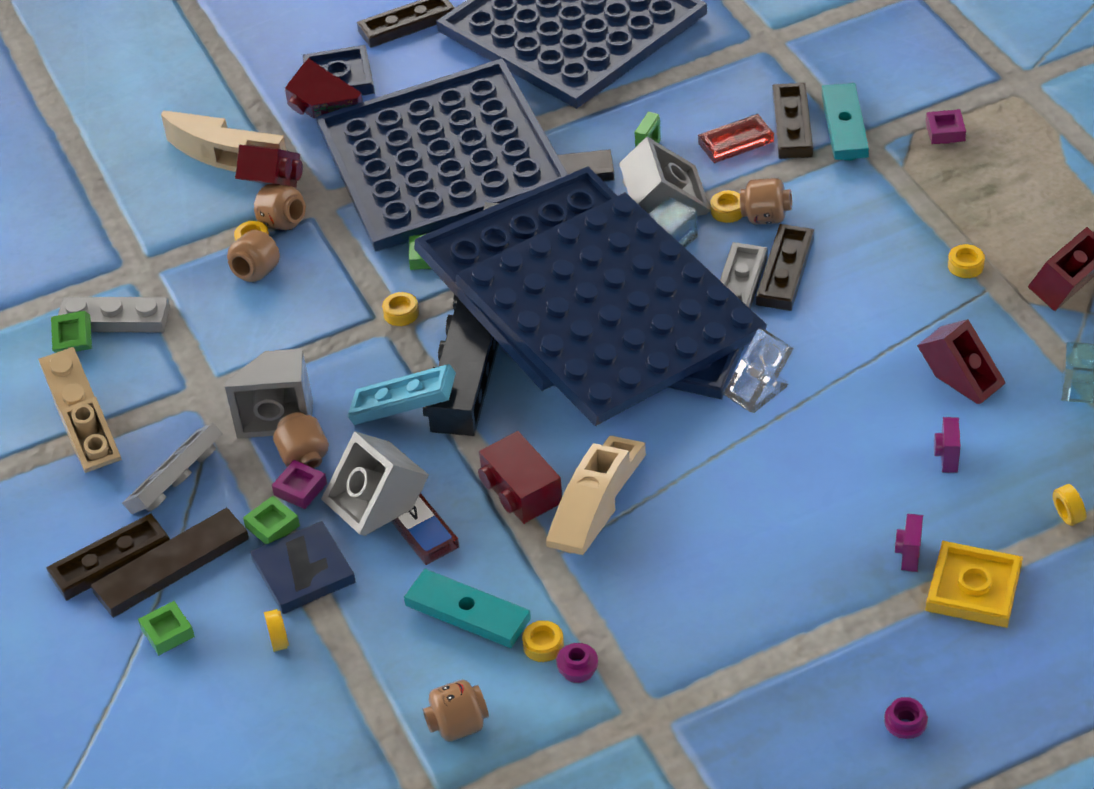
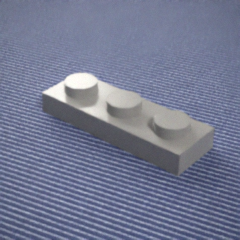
M63 297L58 315L86 311L91 315V332H164L170 304L168 297Z
M214 423L196 430L122 504L131 514L144 509L148 512L154 510L166 499L163 492L171 484L173 487L181 484L192 473L188 468L196 460L200 463L216 450L213 443L223 433Z

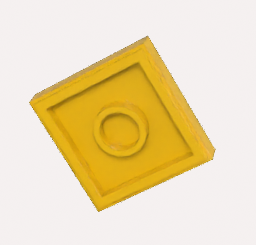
M942 541L925 611L1008 628L1023 557Z

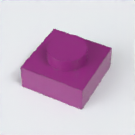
M960 109L926 112V126L931 145L966 141V128Z
M943 417L942 433L934 434V456H941L942 472L958 473L961 447L959 417Z
M293 460L271 486L274 496L306 509L327 485L325 473Z
M907 513L905 530L897 529L895 553L902 554L901 570L918 571L923 515Z

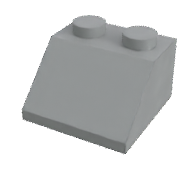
M649 137L640 142L619 163L623 175V184L627 188L629 196L658 223L706 215L711 211L696 166Z
M303 348L264 351L225 381L226 395L237 438L273 436L278 428V422L292 413L302 412L305 415L312 416L313 398Z
M354 431L321 500L358 534L366 536L410 511L422 492L429 474L391 442Z

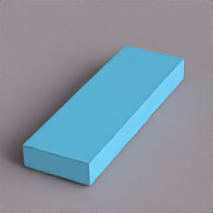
M448 364L358 388L355 391L347 417L354 425L448 401L456 372Z

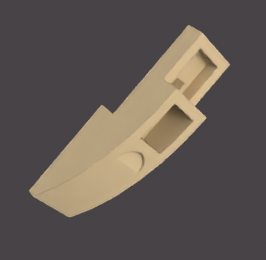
M164 110L161 114L166 138L173 146L186 155L217 168L236 172L239 144L286 150L284 135L227 128L225 118Z
M71 347L38 359L59 416L84 472L87 473L122 460L75 348Z
M610 435L603 445L592 444L575 470L563 494L546 539V547L562 550L567 553L584 555L616 511V495L646 456L645 442Z

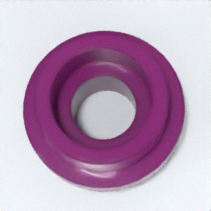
M584 643L566 645L559 651L556 658L558 671L570 682H585L597 670L598 655L591 646Z
M902 697L896 699L888 706L884 715V723L892 735L902 739H913L920 736L926 730L928 716L919 701L910 697ZM902 719H907V720H910L911 722H904V721H901V720H902Z

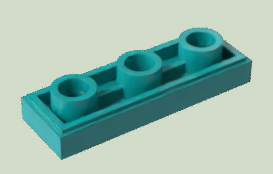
M856 84L822 85V99L834 160L852 161L857 158H868L869 146Z
M425 568L404 596L405 606L508 648L513 647L531 620L530 610Z

